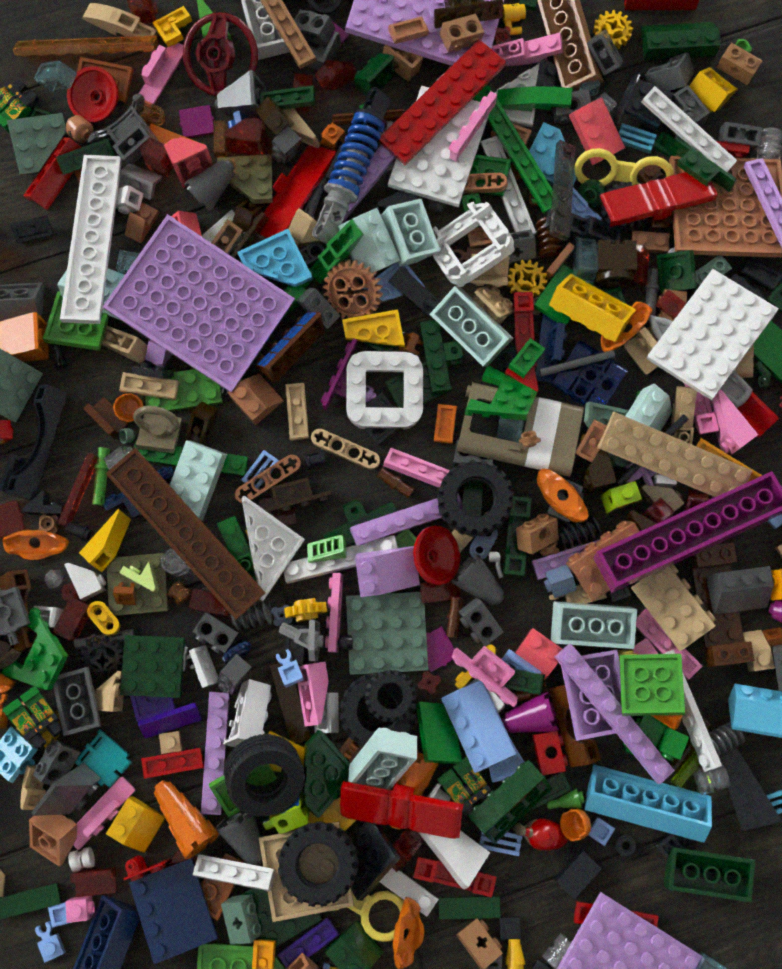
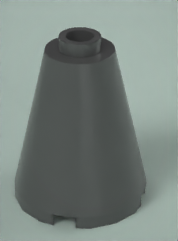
M220 160L186 181L184 185L187 186V189L201 204L204 203L206 205L205 208L211 211L235 175L233 171L235 167L228 160L226 162Z
M474 553L473 559L468 557L459 566L456 578H453L450 582L491 606L494 604L499 605L504 599V590L480 555Z
M239 811L227 821L223 819L217 825L218 833L247 864L258 866L263 863L259 844L261 835L255 816Z

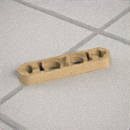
M316 429L311 434V440L316 447L368 470H375L380 465L378 454L323 429ZM323 434V438L329 440L328 447L325 446L327 443L323 440L317 442L315 436ZM334 441H340L342 443V448L340 450L336 451L332 449V443ZM356 448L359 450L360 454L357 458L349 456L351 449ZM363 452L366 453V458L371 459L372 456L375 457L376 464L372 463L371 465H368V461L366 459H363V462H360L363 456Z

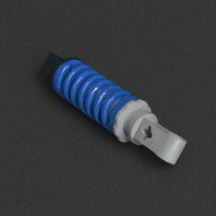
M373 87L368 92L363 108L354 111L351 121L352 126L349 127L348 135L344 139L345 143L341 147V153L337 156L338 161L335 162L334 171L330 174L331 180H328L324 186V190L328 195L324 199V206L312 234L325 244L338 233L339 229L337 226L342 224L344 216L349 210V204L356 203L358 200L360 188L357 185L363 184L364 180L361 176L367 175L366 168L371 165L369 159L374 157L372 150L377 149L378 144L376 141L381 139L379 132L383 133L387 127L384 115L391 102V98L377 87Z

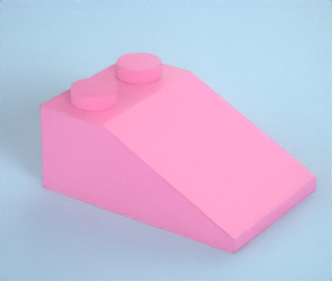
M721 389L712 401L709 400L712 413L715 412L719 431L716 432L717 441L723 452L731 456L758 435Z

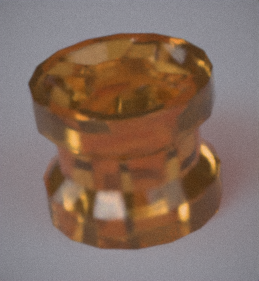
M179 580L169 589L167 596L174 598L175 603L180 605L188 598L191 590L185 588Z

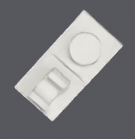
M206 645L189 650L190 654L186 658H192L194 664L190 668H196L195 670L202 688L216 684L219 677Z

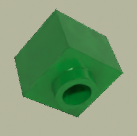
M479 192L462 196L460 204L463 214L469 210L467 204L471 202L475 204L481 203Z

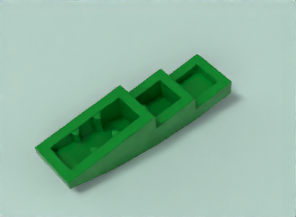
M533 86L499 89L497 99L503 109L532 112L533 108L551 110V107L570 108L573 88Z
M353 219L326 244L327 248L318 256L319 260L310 268L319 284L324 283V279L329 277L327 273L332 270L333 266H338L341 261H345L364 235Z

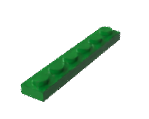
M176 446L174 454L143 449L138 450L150 463L177 466L184 447ZM227 454L221 473L244 476L249 458Z

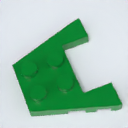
M487 366L482 381L497 385L499 388L491 404L470 399L465 415L472 416L473 413L482 414V417L501 415V419L526 421L536 399L537 391L499 370Z
M31 608L28 615L31 624L27 626L37 633V637L24 665L16 660L13 664L3 668L1 674L44 690H52L68 655L57 637L53 636L49 631L50 626L47 621H43L41 618V611L38 608Z

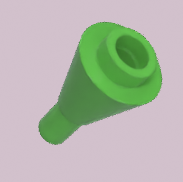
M576 788L557 800L547 802L549 810L559 807L582 808L585 800L582 791L578 792Z

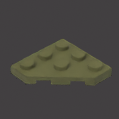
M272 154L217 158V162L220 160L226 162L228 160L235 167L233 170L235 175L230 181L232 188L240 194L243 193L249 197V200L254 204L273 203Z

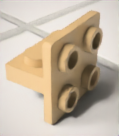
M509 256L470 283L476 286L492 284L494 287L508 285Z
M490 284L474 292L476 295L473 300L499 325L508 315L514 313L513 303L509 299L504 298L497 287Z
M651 326L647 329L646 327L641 329L635 338L624 345L625 350L645 375H648L658 367L647 360L648 354L658 342Z

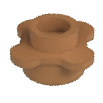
M535 431L524 432L519 439V443H522L524 447H533L541 441V438H537Z
M56 515L40 516L38 530L51 533L58 531L56 525L59 519Z
M557 541L541 549L540 554L546 556L559 553Z

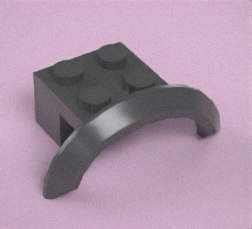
M135 94L129 109L107 128L91 133L88 143L93 144L107 138H112L115 142L113 148L122 161L132 165L159 142L139 114L145 103L144 96L142 94Z

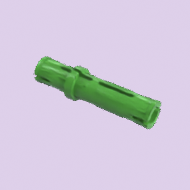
M98 448L92 505L104 506L107 484L106 473L110 470L109 456L111 449Z

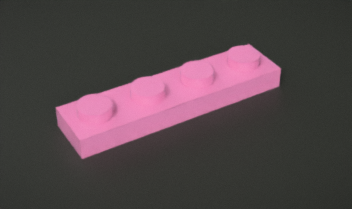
M491 91L487 97L484 96L482 98L479 109L473 111L468 125H464L461 128L459 138L453 140L450 144V159L455 162L458 160L496 105L497 94Z
M390 448L383 465L440 488L444 477L450 471L393 448Z
M333 573V577L329 579V589H332L331 597H328L330 616H327L326 627L329 628V636L325 638V648H328V652L339 653L337 641L340 637L343 574Z
M644 609L637 616L636 629L645 638H648L661 654L674 650L675 654H681L682 671L687 680L702 667L686 649L678 650L647 609Z

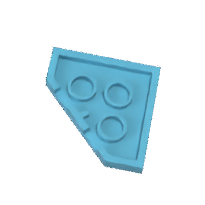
M543 122L529 152L550 185L559 189H571L577 178L574 173V163L560 129Z
M289 229L237 252L242 264L260 276L294 287L313 279Z

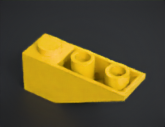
M117 509L79 553L92 566L103 572L115 558L131 519Z

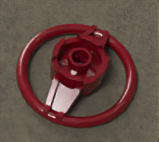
M222 12L208 14L195 22L187 33L183 46V61L188 76L200 90L213 96H217L218 93L227 87V71L233 68L236 56L234 44L231 40H228V22L238 26L248 39L251 50V61L248 71L253 70L255 72L258 64V47L252 31L238 17ZM211 22L207 35L197 45L196 57L197 61L206 70L210 86L204 84L197 77L190 59V49L194 36L201 27ZM216 51L218 52L217 58L213 56V53Z

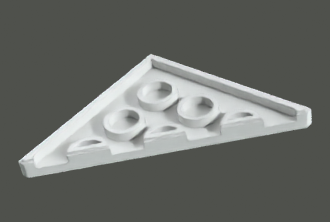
M540 62L499 89L536 86ZM535 108L532 109V112L504 109L512 123L532 128Z
M243 496L242 505L255 579L266 592L259 599L263 601L305 539L250 499Z

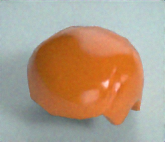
M126 393L117 397L113 409L115 415L120 420L132 422L134 421V412L144 405L137 395Z
M577 808L564 812L561 815L560 827L565 838L570 841H578L589 835L591 822L586 812Z

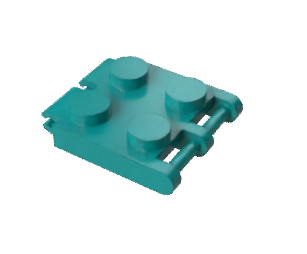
M99 729L97 736L90 744L87 743L85 745V750L79 755L75 763L79 766L84 762L101 778L98 784L100 786L107 785L110 788L120 777L116 770L122 774L132 762L128 759L130 754L103 730ZM100 737H102V739L97 743V745H96L95 747H93V745L97 742V740H98ZM88 751H90V753L85 757V759H84L83 761H81V759L85 756V754H86Z

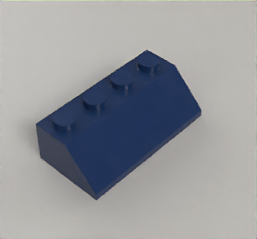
M102 894L73 969H120L124 963L129 945L132 942L135 929L140 921L137 909L130 904Z

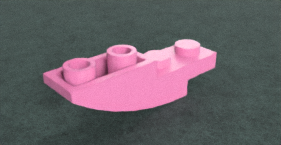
M560 33L529 41H524L521 38L494 45L491 49L506 61V66L538 63L543 59L547 60L548 56L563 53L562 36Z

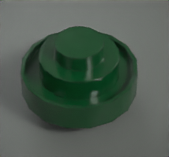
M589 179L581 184L578 193L588 203L589 207H596L602 203L600 195L606 193V190L600 181Z

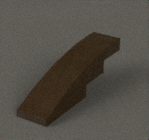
M277 662L271 664L270 668L290 740L296 744L308 741L311 735L308 726L305 727L297 684L287 688L284 686L278 670L283 665Z

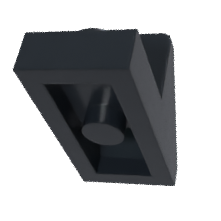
M45 490L23 508V512L28 515H67V509L61 506V503H49V492Z

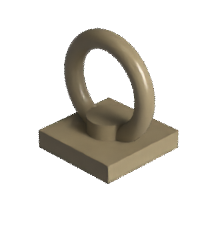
M142 406L138 408L133 414L135 423L140 427L136 448L174 454L182 426V418H178L172 412L158 406Z

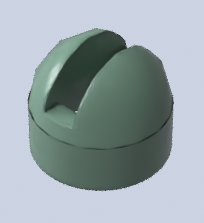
M124 428L120 430L119 439L121 443L126 444L134 441L136 436L133 435L134 431L132 429Z

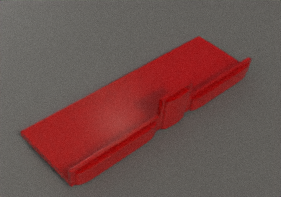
M308 144L289 175L286 177L283 173L280 174L272 187L276 192L273 203H270L264 211L269 220L259 233L260 235L269 238L289 229L298 208L302 210L303 205L311 197L312 191L319 185L330 168L337 153L336 151L322 147L316 148Z
M687 172L665 177L664 179L652 180L645 184H637L609 191L600 195V198L611 220L610 226H615L653 216V221L665 219L671 216L673 210L716 200L718 193L712 181L705 186Z
M343 781L340 796V815L349 819L380 825H391L400 829L408 828L416 832L457 839L460 838L464 804L413 795L415 788L395 784L392 791Z

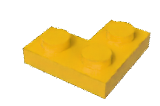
M182 6L152 23L167 47H170L184 39L179 28L192 22V18L185 7Z

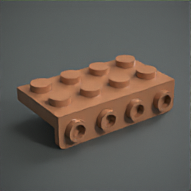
M620 522L615 530L604 533L600 536L601 539L599 541L589 543L584 547V551L573 554L568 558L569 561L565 563L573 572L590 601H595L610 590L593 559L595 553L640 532L634 522Z

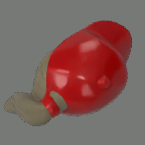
M535 819L525 826L517 823L511 828L516 835L524 836L529 845L537 850L550 851L559 849L568 841L564 837L560 825L548 819Z

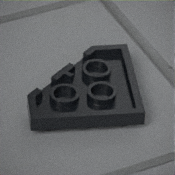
M357 820L354 824L353 833H356L354 846L357 849L358 869L351 891L357 900L363 901L396 864L400 856L380 824Z

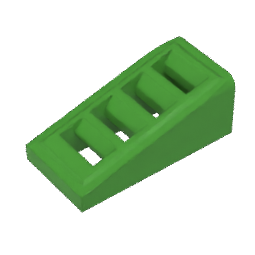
M338 535L307 544L308 563L347 558L345 537ZM324 547V553L321 554L320 548ZM316 548L317 555L313 556V549Z

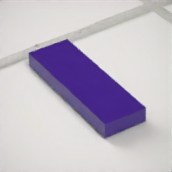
M192 703L138 721V727L146 739L200 721L202 717L196 703Z
M326 917L279 952L278 956L287 968L302 952L307 957H310L339 936L340 933L330 918Z

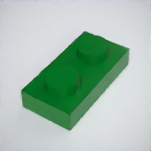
M530 338L509 364L508 368L522 378H525L546 348Z

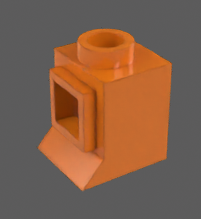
M333 122L330 125L328 124L321 133L322 140L319 144L326 149L337 152L336 143L338 140L345 143V130L333 124Z

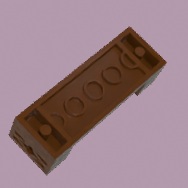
M734 543L714 545L689 557L694 593L703 601L704 604L701 606L706 612L710 610L713 614L706 576L732 571L731 564L737 562ZM732 612L714 615L716 626L702 636L707 667L755 661L752 642H744L740 613Z

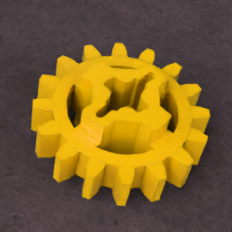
M615 10L612 11V14L605 11L604 16L600 14L598 20H595L593 33L597 35L606 29L614 45L620 49L621 45L625 46L631 38L633 27L630 26L632 21H627V15L622 17L621 11L618 14H615Z
M521 260L520 265L515 263L514 269H509L510 275H508L509 282L507 287H512L510 293L533 292V297L534 295L536 297L540 296V292H543L545 290L544 286L547 285V280H545L547 273H542L544 267L538 268V262L533 265L531 260L527 264L523 260ZM517 274L519 280L515 283V275ZM537 278H539L538 286L536 285L537 283L535 281Z
M315 598L297 600L293 606L284 608L285 618L295 617L296 622L314 620L318 618V614L327 612L326 602L317 603Z

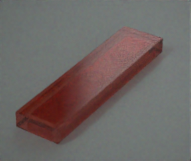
M89 452L86 455L58 520V524L64 527L70 521H73L95 470L98 458L96 455Z

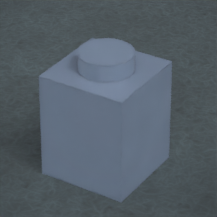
M567 565L545 572L547 579L544 581L545 587L548 592H552L554 598L577 590L573 575Z

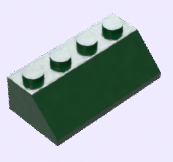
M713 22L641 26L644 60L670 59L672 56L689 52L690 58L715 57L721 46L719 28Z
M528 760L521 763L512 776L506 777L496 791H491L481 805H476L469 817L493 844H496L553 788L539 770Z
M672 847L665 867L664 887L673 891L752 903L755 860Z

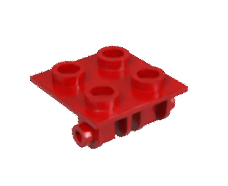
M135 856L126 862L125 868L128 876L123 879L130 878L132 882L148 874L147 871L149 870L151 874L162 870L167 866L166 862L171 860V858L147 867L142 856Z

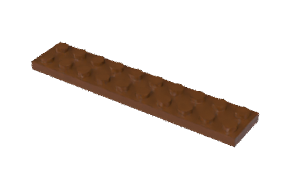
M137 448L131 450L106 473L235 620L266 594L261 586Z

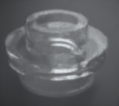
M50 570L45 576V583L51 589L58 587L63 581V574L59 570Z

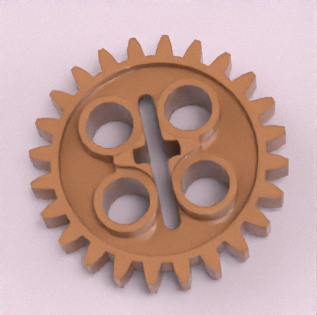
M347 260L345 264L341 261L338 266L332 267V270L327 273L329 277L324 279L328 284L323 286L324 289H327L323 295L329 297L326 301L328 303L331 302V306L336 309L337 313H342V319L346 315L348 318L373 314V311L379 308L377 305L382 302L379 298L383 296V293L379 292V290L383 286L377 284L381 279H375L374 276L377 272L371 273V266L364 268L365 262L358 265L357 260H354L352 264L350 260ZM357 277L363 280V284L357 281ZM339 279L345 281V286L341 285ZM360 295L364 296L367 302H363ZM343 297L348 299L349 304L343 301Z

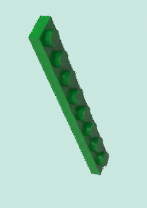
M490 86L484 87L474 97V100L481 102L484 96L487 97L492 91ZM497 99L487 122L545 215L550 209L560 207L561 202Z

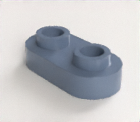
M498 531L492 532L490 537L486 535L476 536L469 549L470 556L474 558L473 554L477 553L476 548L481 547L483 552L478 555L484 560L498 536Z

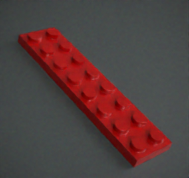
M478 40L381 135V139L378 142L401 163L406 165L506 66V61L484 42Z

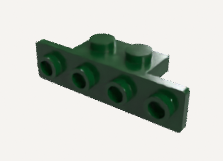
M679 138L675 139L671 151L681 158L677 163L678 167L705 186L714 181L728 192L733 189L736 182L735 177L703 156L702 153L696 151L686 142Z

